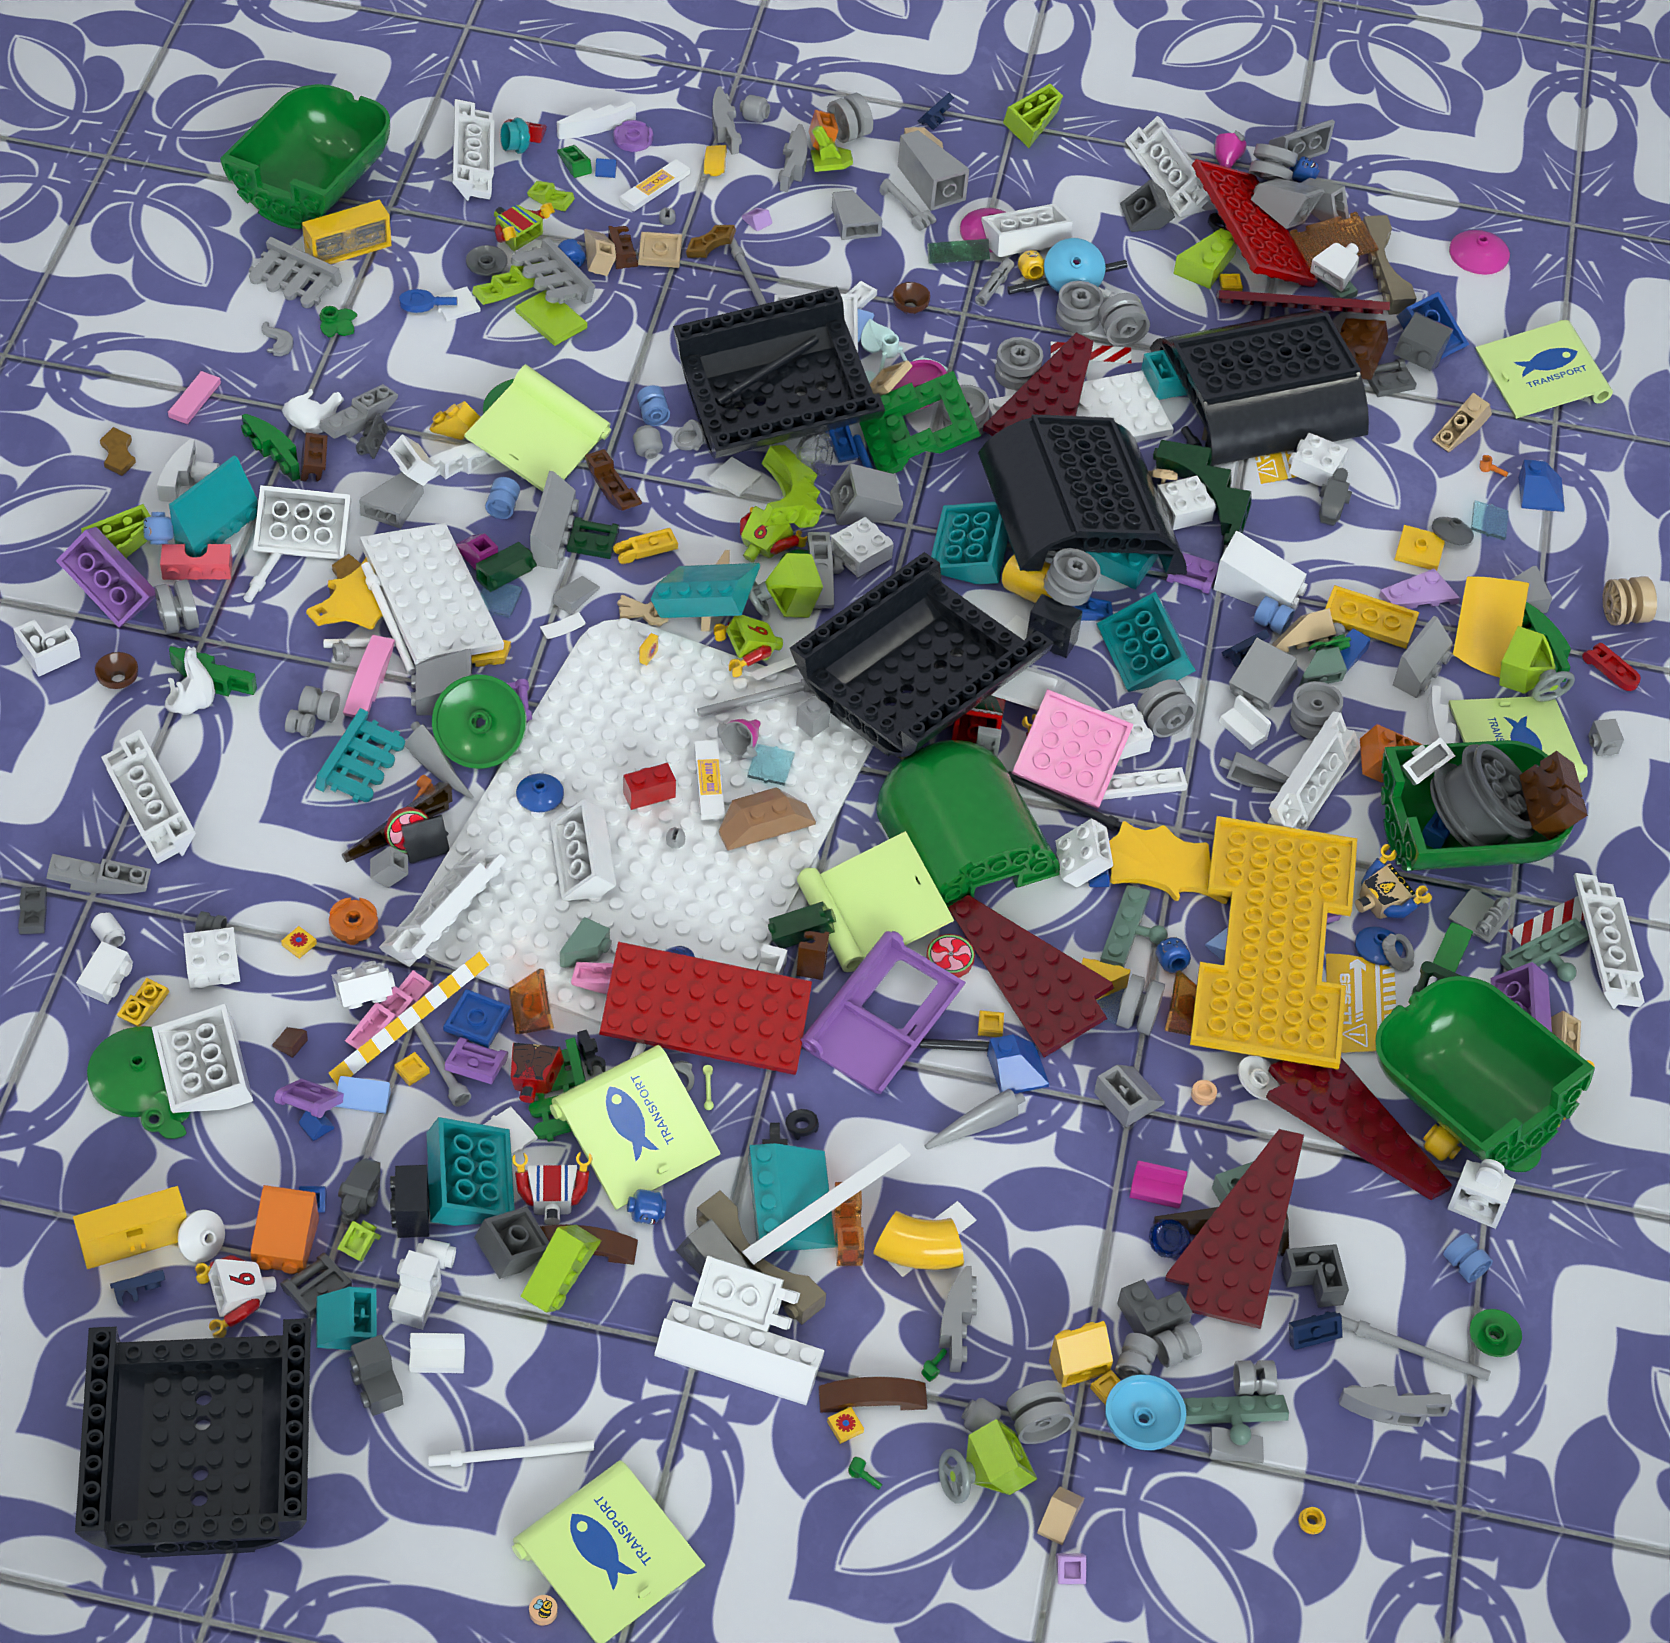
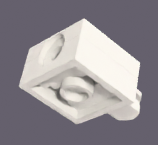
M1485 1159L1481 1163L1467 1160L1449 1203L1448 1210L1496 1229L1516 1179L1505 1174L1504 1166L1495 1160Z

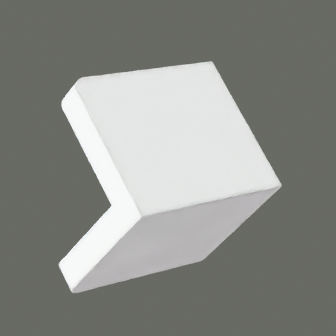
M764 944L761 950L758 970L783 975L787 961V950Z

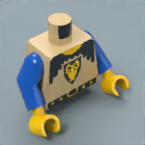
M1385 844L1381 848V858H1376L1367 869L1361 881L1360 898L1355 901V906L1361 913L1370 909L1379 919L1386 917L1405 918L1419 907V903H1429L1432 900V895L1427 893L1425 896H1422L1428 890L1424 885L1419 886L1415 893L1390 863L1385 864L1387 861L1394 860L1397 856L1395 850L1390 855H1385L1386 851L1390 848L1389 844Z

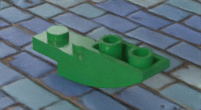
M243 414L241 430L245 437L250 438L253 448L256 451L259 450L263 457L270 455L273 461H277L282 473L288 475L292 482L300 479L295 444L283 432L268 422L248 414Z
M1526 602L1522 627L1544 634L1552 651L1555 671L1569 672L1571 667L1567 659L1571 648L1567 640L1548 617Z
M170 646L171 665L186 678L187 673L184 663L186 649ZM196 652L197 658L213 679L216 694L229 697L232 690L250 695L255 694L257 690L255 673L229 668L225 665L215 664L214 656Z

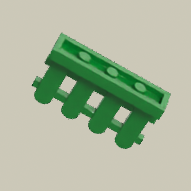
M575 1037L565 1040L567 1049L561 1050L564 1063L551 1092L563 1089V1092L570 1090V1087H576L586 1082L580 1051ZM571 1065V1070L566 1071L565 1066ZM536 1093L535 1096H538V1101H534L529 1105V1112L534 1118H543V1122L537 1123L533 1128L534 1134L538 1139L547 1138V1141L550 1142L554 1141L553 1136L573 1132L567 1120L562 1121L559 1118H549V1115L552 1114L550 1110L552 1098L556 1096L545 1098V1093Z

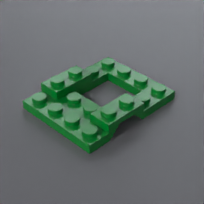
M954 371L917 387H914L911 382L880 396L885 408L884 416L859 423L877 470L891 474L903 470L910 458L925 451L940 454L981 436ZM942 399L952 425L933 433L931 428H928L910 436L903 416Z

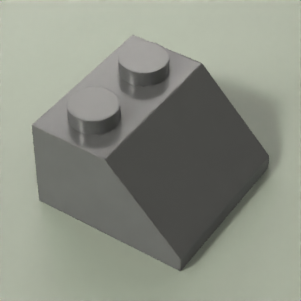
M1151 179L1120 203L1129 229L1132 232L1159 230L1175 218L1165 190Z
M1416 312L1401 334L1393 354L1431 371L1438 367L1453 329Z
M528 1207L484 1219L474 1237L499 1279L524 1271L542 1257L549 1244L547 1237Z

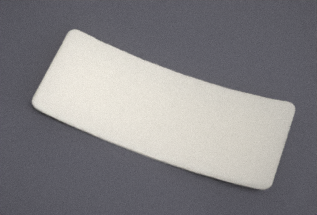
M576 612L565 619L540 626L546 638L550 639L574 631L586 623L580 613Z

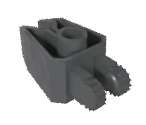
M1344 468L1336 469L1334 478H1329L1327 485L1322 484L1319 495L1323 497L1319 511L1321 523L1334 526L1340 520L1344 503L1349 504L1352 491H1348L1350 483L1346 482L1348 472Z
M367 1158L355 1164L345 1182H342L338 1197L342 1201L341 1212L343 1214H341V1220L343 1224L351 1225L352 1221L356 1222L360 1214L367 1215L371 1207L375 1206L380 1189L381 1162Z

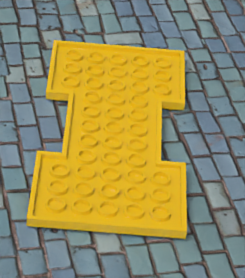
M1221 816L1216 817L1207 893L1231 897L1224 965L1200 962L1190 1045L1339 1069L1346 985L1322 982L1327 913L1351 916L1358 838Z

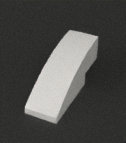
M189 439L166 463L157 483L159 501L173 502L178 498L181 486H190L191 468L195 464L197 455L194 439Z

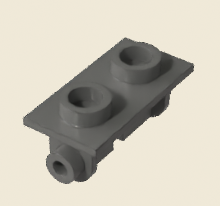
M380 413L377 414L375 419L367 422L363 432L364 437H361L356 445V452L358 454L364 455L369 453L372 459H375L389 430Z

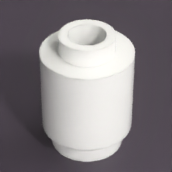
M197 461L196 465H192L191 478H194L195 483H198L220 465L219 463Z
M100 913L94 917L91 929L101 942L103 941L114 947H119L124 943L125 932L111 913Z
M425 1239L423 1243L418 1244L416 1252L439 1258L440 1269L445 1270L446 1267H453L456 1247L450 1246V1243Z

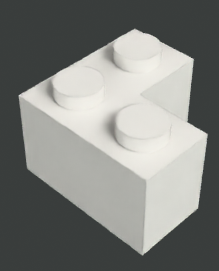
M34 619L13 629L18 649L38 677L81 658L78 641L67 625L45 634Z
M409 1250L406 1258L401 1259L399 1262L397 1274L400 1275L398 1284L400 1289L397 1295L393 1294L391 1297L389 1310L392 1311V1320L394 1322L423 1330L441 1287L439 1258Z

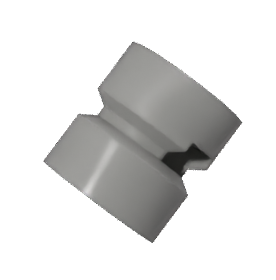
M307 685L301 693L298 711L304 715L306 713L317 715L319 720L331 723L335 720L339 710L340 695L328 690L322 693L320 688Z
M1189 1322L1176 1326L1172 1332L1167 1330L1153 1336V1339L1159 1346L1156 1355L1166 1368L1182 1362L1183 1358L1187 1360L1202 1353V1344L1198 1332Z
M1141 1333L1128 1334L1115 1368L1116 1373L1122 1379L1134 1375H1150L1151 1364L1154 1362L1159 1348L1157 1342Z
M1251 1360L1235 1361L1233 1382L1236 1395H1253L1255 1391L1259 1395H1275L1277 1390V1371L1274 1360H1258L1256 1364H1253Z

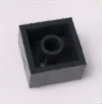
M1041 594L1030 611L1026 638L1035 631H1039L1054 642L1050 652L1067 658L1078 640L1083 611L1069 605H1064L1051 597Z
M427 1165L395 1166V1176H390L392 1228H397L398 1238L429 1237V1182Z

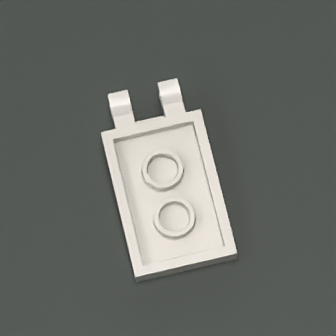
M707 1256L692 1308L766 1332L769 1331L770 1325L787 1330L790 1329L793 1318L778 1314L781 1302L784 1300L792 1304L798 1303L801 1293L782 1288L783 1279Z

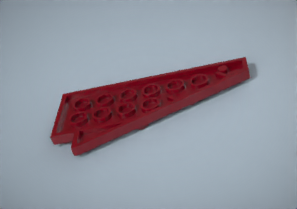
M1282 1129L1275 1133L1167 1272L1165 1281L1189 1286L1186 1302L1193 1313L1261 1329L1304 1134Z

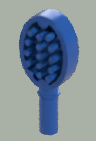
M422 289L405 291L399 297L401 308L412 313L429 311L434 305L458 304L457 297H434L432 293Z

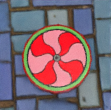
M414 807L398 809L390 815L384 828L386 841L391 847L407 854L406 848L402 845L404 838L401 826L429 817L424 811L414 809Z
M945 934L931 941L928 945L926 958L959 978L971 970L974 964L975 952L967 939L959 935Z

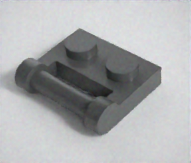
M1403 358L1378 365L1372 379L1367 380L1377 397L1415 390L1417 385L1407 369ZM1392 370H1397V371H1398V372L1389 373V374H1384V375H1380V376H1376V375H1375V374H1378V373H1383V372L1392 371Z
M322 1253L317 1257V1261L290 1280L288 1278L285 1279L280 1285L283 1291L299 1305L308 1317H311L316 1313L317 1296L352 1287V1281L326 1253ZM322 1269L326 1270L301 1289L297 1288Z

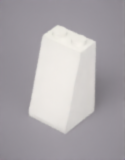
M1236 531L1220 559L1213 590L1257 607L1264 597L1268 596L1278 601L1279 606L1284 604L1296 611L1300 601L1298 597L1299 595L1303 596L1308 584L1304 583L1307 574L1244 534Z

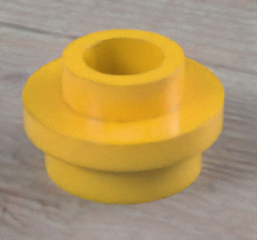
M1309 1507L1301 1511L1298 1523L1304 1532L1318 1534L1323 1531L1326 1525V1518L1320 1509ZM1312 1519L1316 1524H1310L1307 1520Z

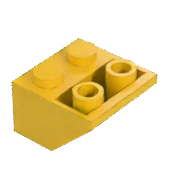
M1104 1321L1098 1323L1089 1322L1081 1328L1072 1331L1066 1329L1054 1336L1049 1363L1062 1388L1103 1376L1111 1370L1113 1358Z

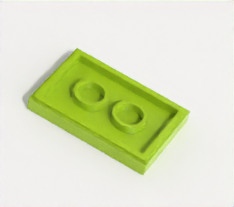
M547 290L515 306V312L554 346L587 328V322L567 304L546 301Z

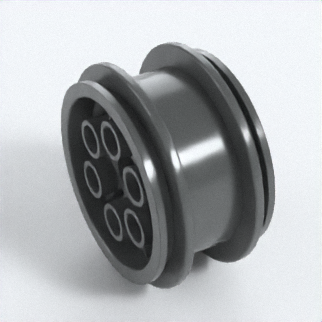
M1490 744L1469 745L1463 751L1462 764L1457 766L1452 763H1445L1436 769L1430 783L1431 796L1440 818L1463 847L1508 844V838L1511 836L1527 839L1535 833V829L1531 826L1519 777L1522 772L1505 753Z

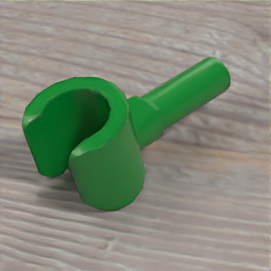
M942 1348L934 1359L924 1363V1369L921 1371V1374L929 1382L933 1381L940 1373L936 1366L947 1354L945 1348Z
M854 1457L848 1468L849 1475L854 1478L865 1479L879 1490L883 1484L864 1471L866 1461L860 1457Z

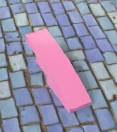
M372 635L352 683L343 710L345 716L355 717L360 708L368 712L370 711L372 701L375 702L380 683L384 681L395 644L394 639Z
M576 962L571 984L607 994L613 963Z
M413 970L399 988L393 987V995L387 996V1000L382 1001L380 1004L377 1002L373 1005L345 1042L357 1050L431 991L434 987L433 984Z

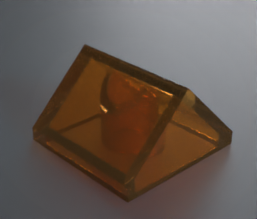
M539 968L509 988L515 1034L554 1028L547 980L544 969Z
M1180 970L1176 971L1171 990L1165 1031L1191 1036L1197 985Z

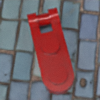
M1598 643L1593 647V650H1587L1582 654L1585 663L1595 666L1621 689L1633 691L1638 687L1641 680L1640 674L1605 644Z

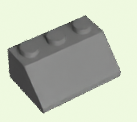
M1332 119L1273 138L1269 141V145L1281 147L1298 154V161L1302 156L1310 159L1322 155L1329 150L1335 121Z
M1433 616L1401 656L1393 686L1417 698L1421 691L1425 692L1428 689L1431 678H1436L1442 669V664L1446 665L1452 657L1450 650L1453 642L1438 617Z

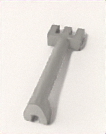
M888 178L882 182L879 190L881 195L884 196L891 192L914 216L912 224L919 231L936 222L935 216L929 210L921 212Z

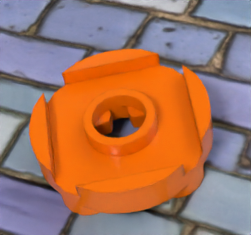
M351 897L344 898L335 903L330 910V930L335 937L345 941L348 945H356L359 941L369 938L378 929L377 910L370 901L364 898H359V900H351ZM350 917L353 919L359 918L357 922H349Z

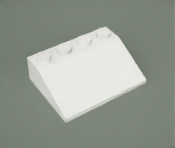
M260 485L253 551L340 560L345 554L351 511V495Z
M226 1004L152 1027L172 1113L231 1109L253 1101L234 1021Z

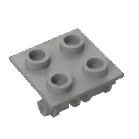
M1471 888L1448 919L1472 930L1473 934L1490 943L1512 915L1513 911L1508 909L1509 899L1502 896L1494 901L1476 889Z

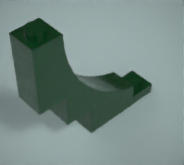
M1161 440L1159 447H1156L1153 453V460H1156V469L1172 470L1183 479L1198 476L1201 483L1206 486L1210 498L1215 501V511L1220 522L1221 535H1225L1224 545L1228 547L1236 531L1243 534L1252 505L1251 491L1231 488V469L1211 466V448Z

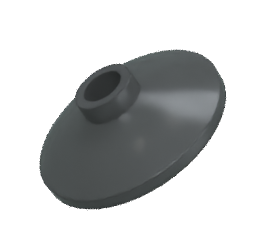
M490 245L473 248L466 256L467 267L472 272L484 276L500 273L505 269L508 262L507 255L503 250Z
M1438 517L1432 523L1433 532L1439 538L1451 544L1467 545L1474 538L1471 528L1458 518Z

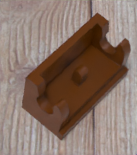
M608 226V238L615 244L616 259L614 264L616 269L638 267L631 235H619L621 232L629 231L627 226Z
M306 432L302 448L300 481H307L310 473L316 474V481L321 479L322 472L326 469L328 436Z
M807 931L804 933L805 938H812L815 942L799 943L796 976L823 980L830 932Z

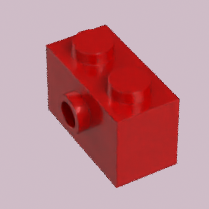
M668 763L643 768L639 771L623 775V793L630 809L633 810L676 798V779Z

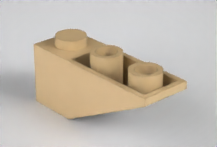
M585 229L588 271L608 276L616 259L615 244L605 234Z
M1472 393L1432 441L1449 453L1478 431L1492 415L1490 404L1475 393Z
M1330 608L1300 616L1271 645L1284 652H1289L1288 647L1295 645L1296 649L1309 646V641L1312 640L1316 642L1329 641L1328 636L1336 634Z

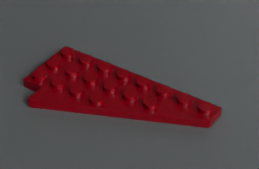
M1217 290L1216 298L1221 299V303L1233 304L1234 300H1242L1241 304L1254 305V301L1262 302V306L1277 307V303H1282L1284 308H1298V305H1303V309L1321 310L1323 306L1324 311H1342V308H1344L1343 312L1363 313L1364 309V314H1383L1384 310H1390V302L1228 290Z
M1076 332L983 425V431L994 436L1011 424L1031 418L1032 414L1076 416L1094 341Z
M969 895L948 907L950 913L1043 1057L1048 1056L1107 1020L1096 999L1114 989L1111 981Z
M1342 1057L1339 1069L1280 1060L1270 1065L1268 1072L1280 1086L1268 1091L1266 1098L1429 1200L1451 1189L1452 1184Z

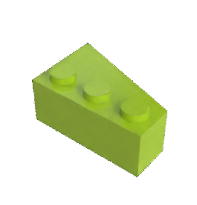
M1048 84L1010 105L1007 108L1003 124L1030 148L1057 114L1063 95L1053 85Z
M1221 228L1177 255L1173 274L1210 289L1236 254L1237 244H1235L1231 233Z
M144 504L83 527L81 528V534L86 529L97 527L120 553L127 558L148 541L144 538V519L151 516Z
M578 1225L558 1227L520 1297L546 1313L559 1310L566 1300V1294L576 1282L602 1240Z

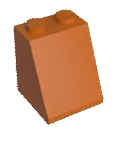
M263 1185L250 1252L252 1262H256L259 1265V1269H275L288 1274H296L307 1267L319 1222L315 1192Z

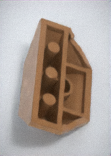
M775 787L732 800L720 826L719 835L727 851L816 825V821L806 803Z

